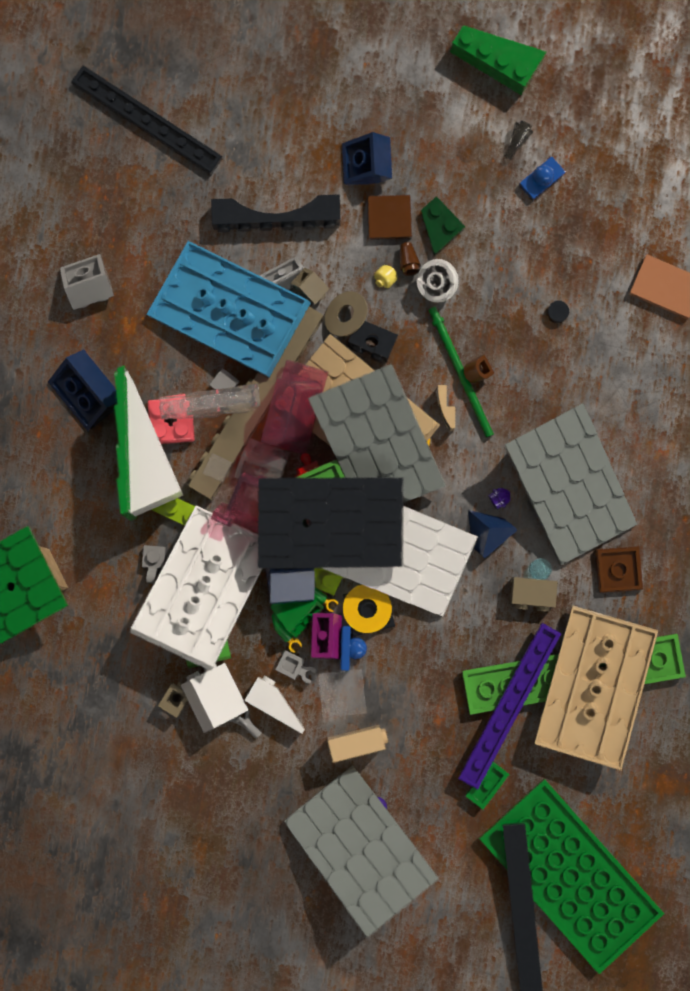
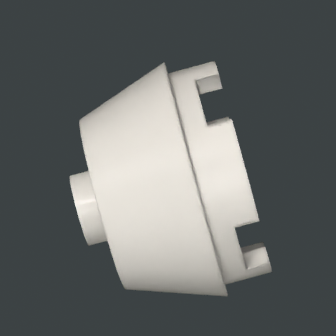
M442 259L430 260L419 271L417 287L427 300L444 302L450 299L456 292L458 275L455 268L449 262Z

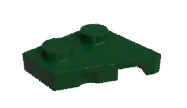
M437 196L421 210V216L430 239L432 252L436 256L466 226Z

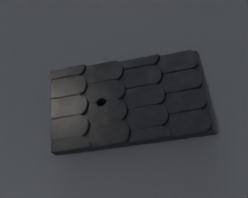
M404 477L258 478V568L403 566ZM307 519H309V520L311 521V525H310V526L307 525V522H306Z

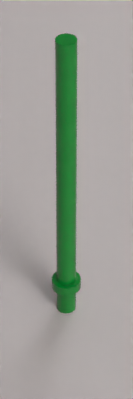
M432 307L428 310L433 320L431 323L433 327L436 326L486 438L494 435L471 383L464 375V367L445 328V320L443 317H440L437 308Z

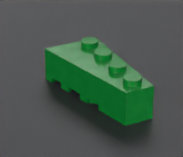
M463 25L452 42L450 53L522 96L543 63L547 51Z

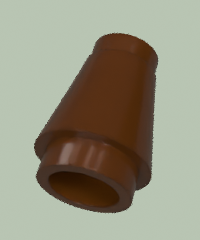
M411 242L402 243L400 245V270L403 271L405 276L415 275L420 271L421 264Z

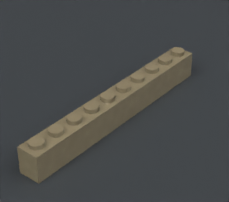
M308 307L286 349H284L279 362L274 367L270 378L257 373L254 380L252 378L249 379L244 388L247 390L243 397H238L233 406L235 408L231 416L227 415L223 421L222 426L224 428L220 434L216 433L211 441L213 446L209 453L205 452L199 461L201 466L198 471L194 470L188 479L190 482L188 486L213 501L323 322V314Z

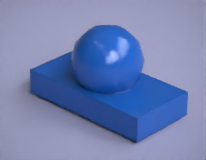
M551 156L522 180L519 186L533 201L561 178L565 171Z
M351 626L342 627L340 667L342 670H349L350 657L352 659H361L367 652V644L364 640L357 637L350 639Z

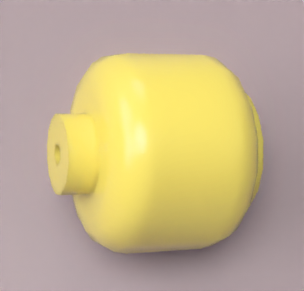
M383 265L375 272L374 278L377 286L390 288L395 283L397 273L391 266Z

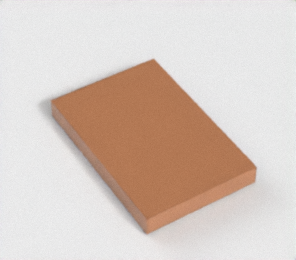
M646 254L629 294L688 320L690 317V273Z

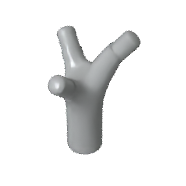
M249 711L245 712V719L239 716L229 720V722L242 726L255 739L262 733L251 722Z

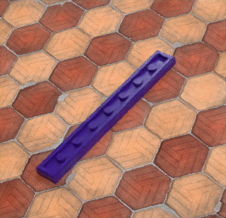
M543 623L540 624L458 779L479 789L562 633Z

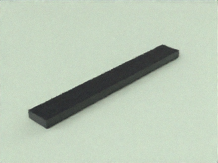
M82 65L72 79V85L209 175L213 174L222 161L223 156L84 65Z
M525 822L503 824L520 991H543Z

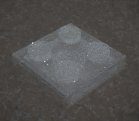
M362 669L318 674L323 718L367 713Z

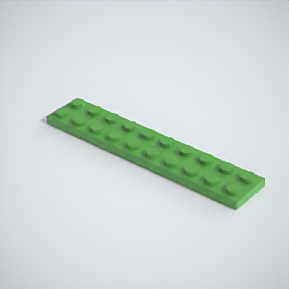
M678 634L657 637L644 684L686 677ZM559 654L549 656L524 705L546 702ZM520 661L462 671L470 715L495 710ZM600 663L599 666H600V667H605L606 664H605V663Z

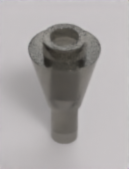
M523 120L520 123L515 122L510 146L504 157L512 160L517 149L532 135L533 130H531L532 126Z

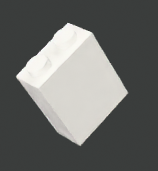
M215 663L212 671L204 668L205 673L201 675L197 671L187 676L188 681L181 685L204 733L248 711L225 663L219 666Z

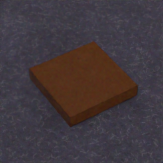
M410 195L368 196L369 240L412 238Z
M639 546L595 550L599 593L643 590Z

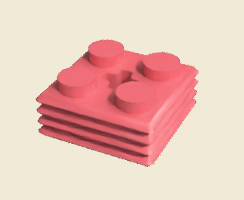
M191 398L148 401V416L161 444L193 442L195 440ZM169 416L177 419L176 422H173V426H169L166 422Z

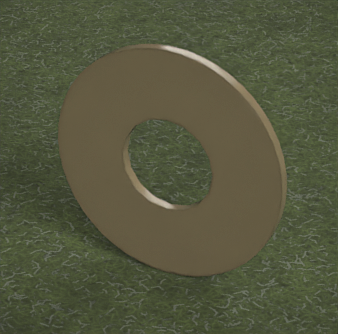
M353 291L344 292L335 297L325 313V325L328 331L338 337H345L355 333L363 325L367 316L368 307L365 298ZM345 306H352L354 309L352 318L347 322H340L338 319L340 310Z

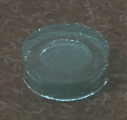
M539 558L530 564L529 572L534 579L544 580L550 576L552 567L546 559Z

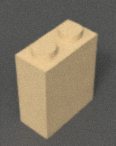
M379 725L328 737L332 760L337 762L384 750V744L388 743L385 729H380Z

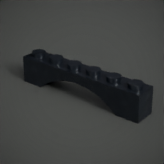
M340 194L318 195L301 208L284 213L255 211L241 205L233 198L211 199L213 230L221 233L229 232L230 229L248 232L255 228H260L261 231H271L273 228L293 230L294 227H302L309 230L314 229L315 226L333 229L337 225H341Z

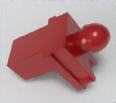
M308 453L301 455L300 459L304 465L296 468L297 474L294 475V478L319 467L316 460L311 461V456Z

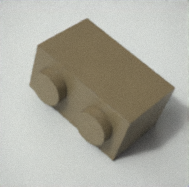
M513 577L511 579L509 604H515V609L528 610V606H537V611L550 612V608L556 607L558 581Z

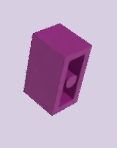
M313 613L312 658L341 659V615L335 613Z

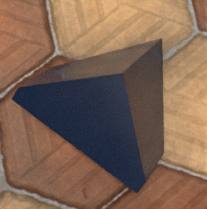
M468 510L470 533L478 536L473 549L484 559L517 531L505 518Z

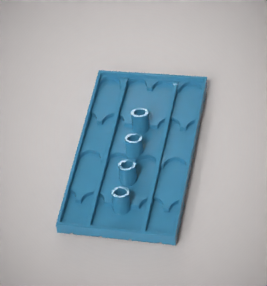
M188 241L147 315L270 378L274 367L279 362L284 349H286L311 302Z

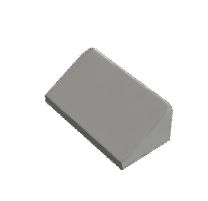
M297 256L259 276L289 290L293 288L291 282L304 267Z

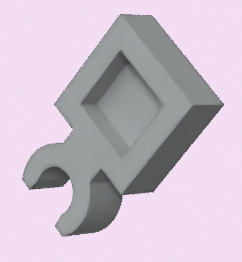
M285 650L275 669L294 680L299 674L306 683H311V680L306 678V672L312 671L316 673L317 671L314 667L302 666L305 660Z

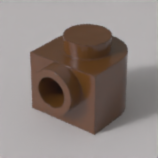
M485 354L472 359L464 367V375L471 383H477L494 374Z

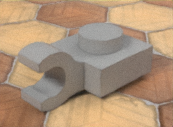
M144 545L142 567L148 568L146 582L155 584L158 569H163L165 565L166 547Z

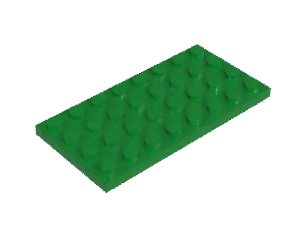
M543 779L484 832L479 839L507 869L503 824L525 822L533 900L597 973L600 974L664 915V912L551 785Z

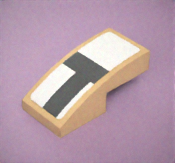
M438 385L437 401L442 419L448 430L454 431L455 407H447V385Z

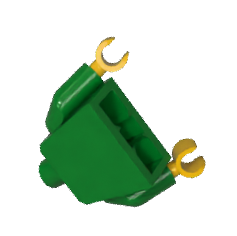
M314 587V601L271 604L270 606L273 611L271 617L274 630L284 642L289 643V649L293 653H295V650L291 647L292 643L296 642L302 648V643L297 637L313 620V613H319L324 607L327 611L334 612L328 607L331 601L338 605L337 600L328 599L327 595Z

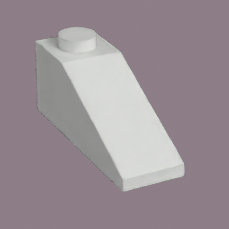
M265 675L263 679L258 677L245 701L296 731L303 733L305 728L280 690L274 686L275 681Z

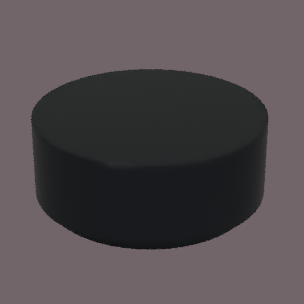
M554 301L548 307L547 315L552 322L562 323L569 316L570 310L565 302Z

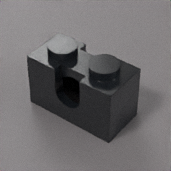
M364 321L363 325L355 333L351 334L348 346L355 353L363 354L364 351L371 354L370 358L380 363L382 361L388 362L398 335ZM369 338H374L378 341V345L369 347L366 341Z

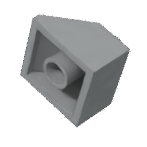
M100 254L60 268L64 290L73 310L85 308L89 304L105 301L109 297L114 296Z

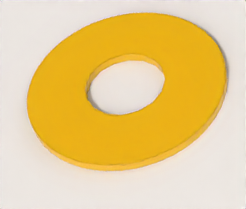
M359 585L353 588L344 599V618L356 631L362 633L376 632L382 629L390 619L392 604L389 596L383 592L365 585ZM364 599H371L377 605L376 614L371 618H364L358 612V604Z

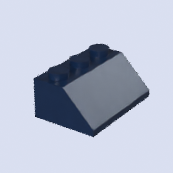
M84 349L66 357L48 381L87 431L91 430L115 411V406L118 405L116 388Z

